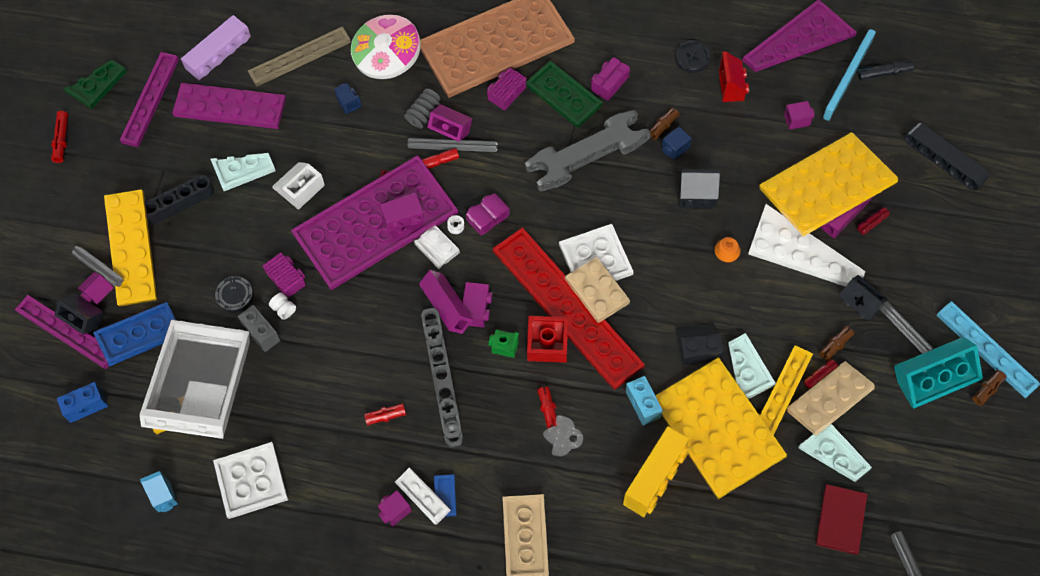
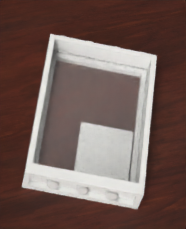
M171 320L140 412L141 427L223 439L250 344L249 331Z

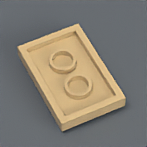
M597 257L565 276L566 282L597 323L630 304L629 298Z

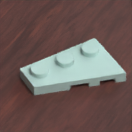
M832 424L817 436L813 434L798 447L854 482L872 468Z

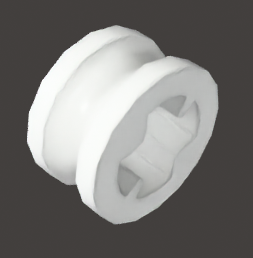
M455 215L448 219L447 224L450 233L459 234L464 230V220L462 217ZM454 222H458V227H454Z

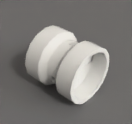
M278 293L270 300L269 306L274 311H277L278 316L284 320L295 312L296 306L287 300L288 298L284 293Z

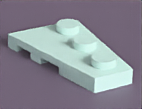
M268 153L246 155L242 158H234L233 156L222 160L217 158L211 159L224 191L276 171Z
M746 333L728 342L735 380L747 399L775 386V381Z

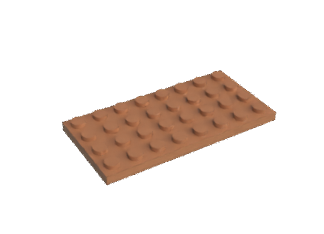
M512 0L421 39L420 50L449 98L499 76L501 72H506L510 67L512 69L518 68L574 43L575 38L550 0Z

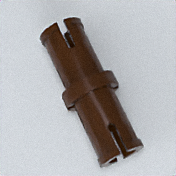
M671 107L663 117H659L657 123L649 130L650 137H653V140H657L665 130L670 128V124L679 117V112L676 109L673 112L674 108Z
M845 326L836 336H833L829 340L830 343L819 352L820 356L823 358L826 355L824 360L829 361L853 337L854 331L852 329L847 331L849 327Z
M996 370L989 380L982 383L981 389L972 397L974 403L983 406L991 395H995L998 391L997 388L1007 378L1006 374L1001 370Z

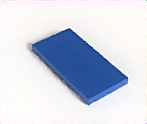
M165 302L97 330L93 334L108 365L112 366L162 345L171 320L176 319L168 303Z

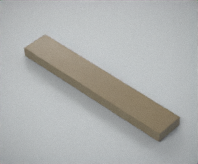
M342 26L248 70V73L257 87L351 43V40Z

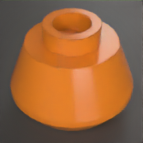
M730 237L718 241L714 249L717 258L724 262L735 261L741 252L737 241Z

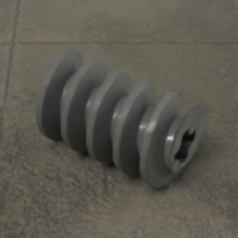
M425 89L423 94L419 96V99H416L415 104H412L410 109L406 111V114H404L405 119L411 125L422 129V123L426 124L428 122L426 118L430 119V112L440 106L438 102L440 101L439 95L431 89Z

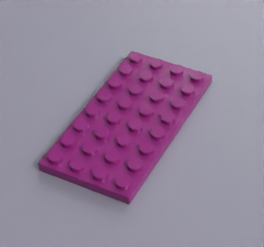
M416 156L295 227L291 232L329 289L333 290L414 241L430 228L442 224L451 216H455L458 214V209L419 156ZM416 193L423 211L424 220L417 225H408L399 231L388 232L381 213L380 204Z

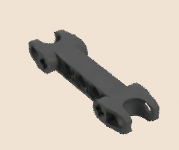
M635 110L619 113L605 121L604 130L558 152H556L554 147H548L539 151L525 163V169L527 172L536 170L546 171L547 175L537 182L539 191L557 188L570 181L572 178L570 172L617 149L623 155L636 150L650 138V131L648 129L632 131L628 128L638 120V114Z
M435 308L425 309L421 317L445 442L449 447L460 446L463 442V435L439 313ZM428 314L436 316L435 319L425 321V317ZM438 356L443 357L441 361H434V358ZM441 374H444V375L447 376V377H446L445 379H443V380H440V379L437 378V377H438L439 375H441ZM445 392L450 393L448 398H442L441 395ZM459 437V439L455 442H451L450 440H448L451 438Z

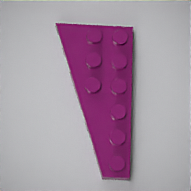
M817 0L745 55L743 62L754 72L852 38L856 36L857 32L824 3Z

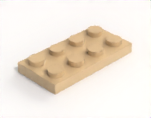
M845 361L787 407V411L817 436L874 389V383Z
M544 494L503 497L507 576H549Z

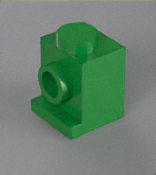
M496 330L495 335L491 334L489 346H491L492 353L515 358L519 343V333L515 332L514 334Z

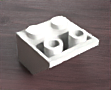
M298 162L272 187L299 210L325 184L322 175L309 164Z

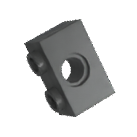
M254 305L238 316L242 326L246 331H249L251 337L264 352L280 342L276 331Z

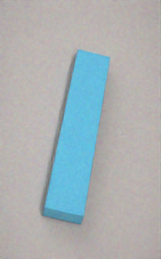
M868 30L831 98L823 119L828 121L831 119L871 45L876 31Z
M952 301L938 312L937 316L960 338L964 337L975 343L979 356L995 371L1001 370L1007 376L1005 380L1024 398L1028 397L1040 385L1028 371Z

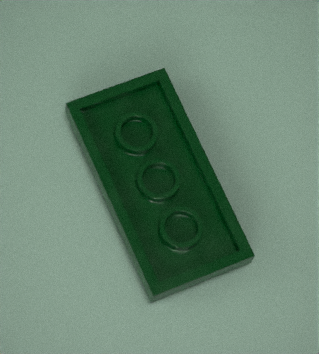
M549 61L526 82L527 88L577 128L602 107V101L552 61Z

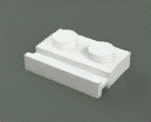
M436 225L422 234L418 240L414 241L415 245L438 269L460 253L459 249Z

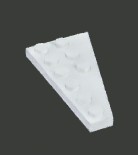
M767 204L765 205L749 250V255L846 286L857 275L862 278L864 277L865 271L810 233L803 237L785 216Z

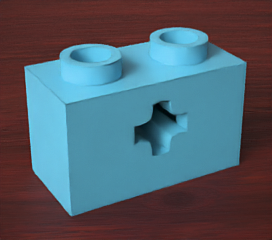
M643 376L627 383L626 394L642 425L644 426L660 419L663 410L646 377Z

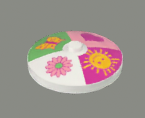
M383 15L366 22L357 31L352 40L351 55L357 68L366 76L375 79L393 78L404 73L414 64L420 53L421 40L415 26L406 18L397 15Z

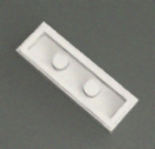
M410 468L395 481L434 524L437 525L451 511Z

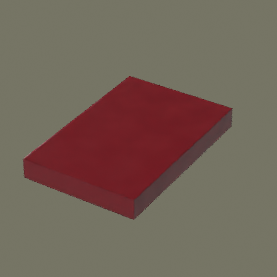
M826 484L816 539L817 546L855 555L859 553L867 500L866 493Z

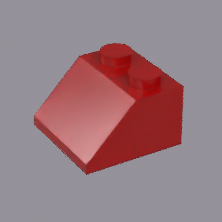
M722 52L718 72L722 101H744L745 95L749 92L748 83H745L746 68H743L740 59L728 52Z
M529 316L527 361L567 363L568 317Z

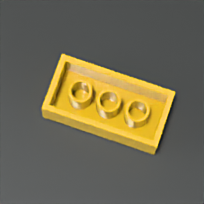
M670 427L666 428L625 493L624 506L642 517H645L647 512L649 514L653 512L657 504V496L662 497L667 489L668 479L672 480L674 478L679 463L682 464L688 455L687 452L690 448L687 446L689 438Z

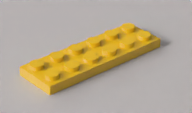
M135 190L105 195L113 271L124 280L122 286H115L117 305L125 306L157 300L144 191Z

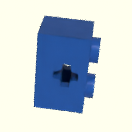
M95 382L57 398L62 415L70 423L108 407L102 390Z

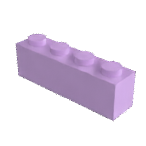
M234 15L231 16L181 58L185 69L198 80L208 75L214 67L220 65L226 57L233 54L239 46L248 41L251 37L248 27Z

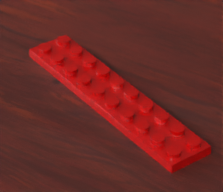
M523 227L493 248L494 254L550 317H568L567 337L613 390L644 368L645 364L605 319L597 323L566 282L565 274Z

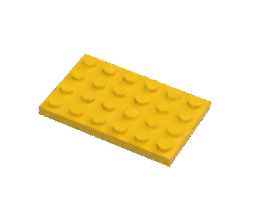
M851 132L761 183L760 190L804 237L898 182V177Z
M719 358L656 395L663 410L662 416L669 427L689 438L687 446L690 448L687 453L717 499L787 457L783 448Z

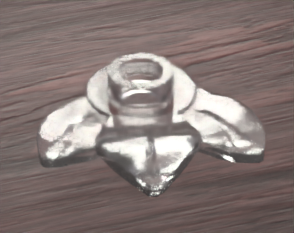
M562 415L556 417L557 426L548 428L543 433L546 440L554 444L552 454L556 456H564L571 449H576L583 443L582 433L575 429L574 423L570 418ZM571 435H575L577 437V440L575 442H571L569 440V437Z

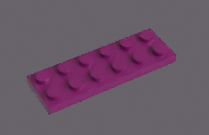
M181 83L172 113L174 117L279 129L286 97L281 94Z

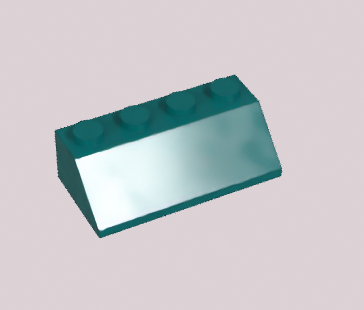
M964 337L894 366L897 382L913 409L983 379L977 345Z

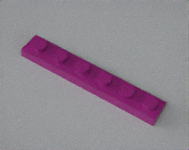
M164 52L160 53L120 138L122 144L139 148L179 61L178 56Z
M27 295L15 309L19 314L105 370L108 368L109 365L94 337L88 333L81 334L54 316V311Z

